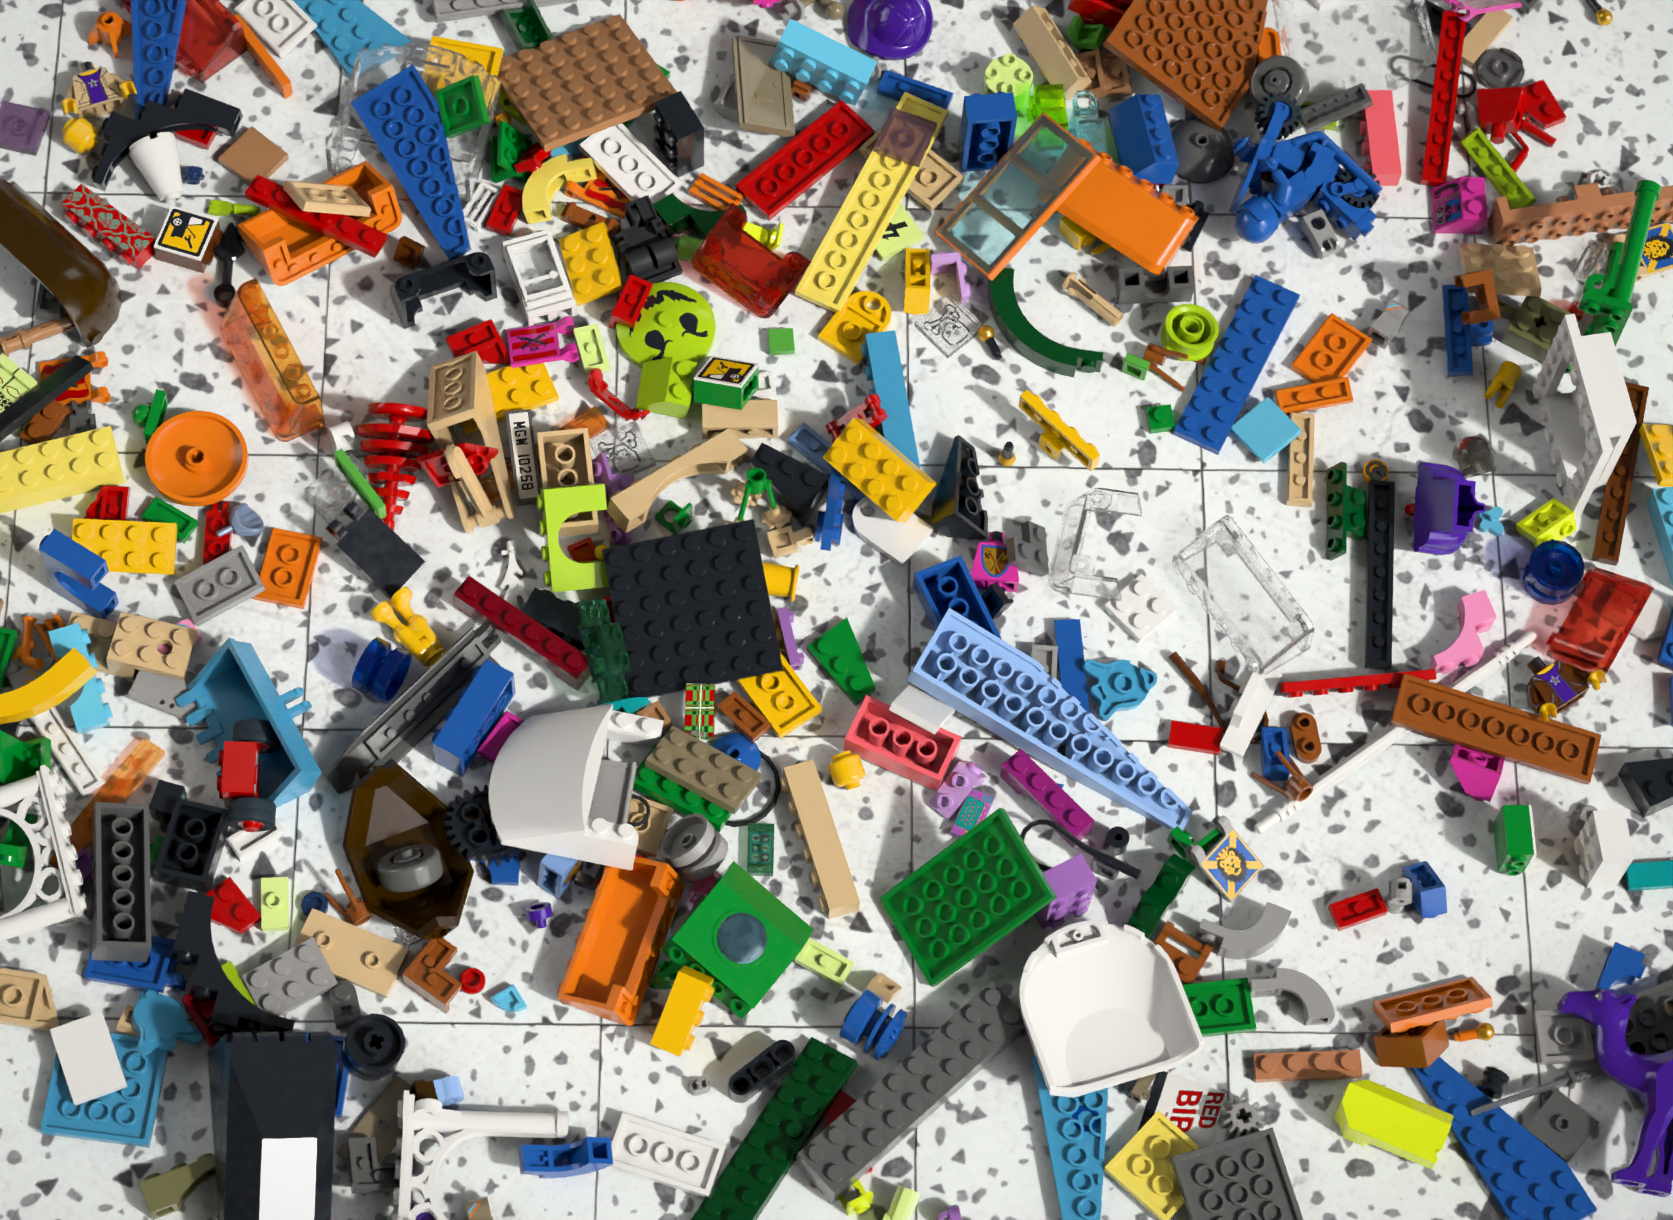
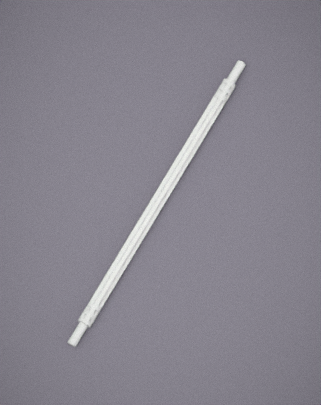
M1529 631L1514 643L1509 642L1447 687L1467 692L1518 656L1520 650L1537 639L1536 634L1533 631ZM1392 725L1311 782L1313 792L1307 799L1301 802L1295 798L1292 801L1287 799L1274 808L1272 814L1257 823L1254 829L1258 834H1261L1278 821L1283 822L1411 730Z

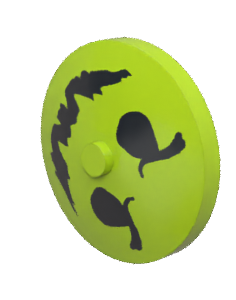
M674 282L653 283V288L634 328L616 322L617 339L621 350L633 364L641 369L643 362L670 357L693 361L699 364L708 355L715 340L716 323L709 303L694 289Z

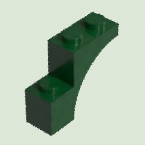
M673 193L653 204L658 217L662 220L661 226H665V232L668 237L683 233L689 226L699 239L716 244L730 232L740 230L742 223L746 221V209L742 204L721 211H704L683 203Z
M1173 853L1164 863L1154 883L1143 894L1126 925L1145 933V937L1150 940L1170 906L1185 888L1196 867Z

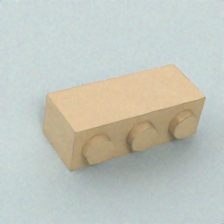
M769 398L749 400L742 410L702 404V439H709L714 433H721L728 428L738 439L778 438L777 400Z

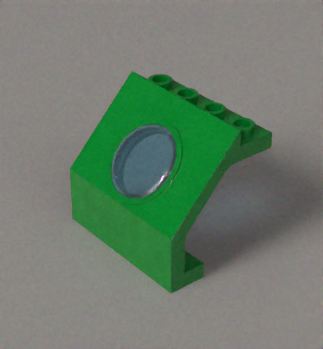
M733 861L715 881L716 885L683 925L662 946L660 951L680 968L687 966L714 978L711 987L715 988L713 996L740 1019H743L751 1009L756 1007L800 953L814 929Z

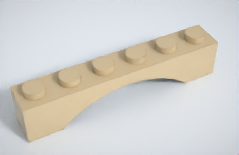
M729 428L721 433L716 432L703 444L698 443L686 454L675 456L664 467L659 466L655 468L644 479H636L627 489L623 491L618 490L613 493L609 499L607 512L620 528L627 533L646 522L648 511L654 500L671 484L698 474L724 475L744 463L748 449Z

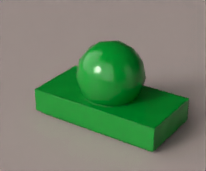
M156 389L152 405L140 403L132 410L131 418L133 423L140 428H145L143 435L146 445L156 429L163 424L168 407L167 395L163 390Z

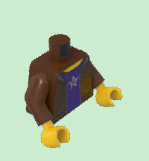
M1537 656L1527 664V667L1534 674L1527 684V705L1529 709L1541 716L1543 722H1547L1548 718H1557L1559 713L1585 697L1590 688L1589 685L1592 684L1594 690H1599L1601 688L1599 682H1607L1605 673L1601 670L1585 671L1567 663L1564 664L1561 660H1556L1549 666H1546L1542 659Z

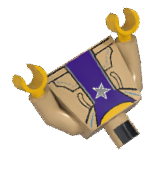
M83 62L79 66L81 73L73 76V85L68 87L65 99L61 101L63 115L74 111L75 114H79V118L83 117L89 120L125 109L123 98L127 99V95L130 93L137 94L134 83L130 80H123L115 73H109L106 67L95 69L93 62Z

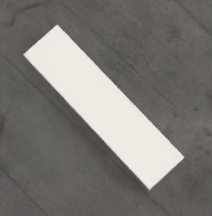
M56 707L30 717L41 736L51 740V751L83 799L106 787L105 781Z

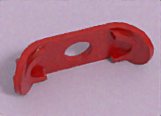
M593 368L590 371L588 377L590 392L618 415L625 418V421L630 419L637 421L640 417L643 420L650 414L649 410L640 411L639 409L629 408L607 389L609 385L603 380V374L599 368Z

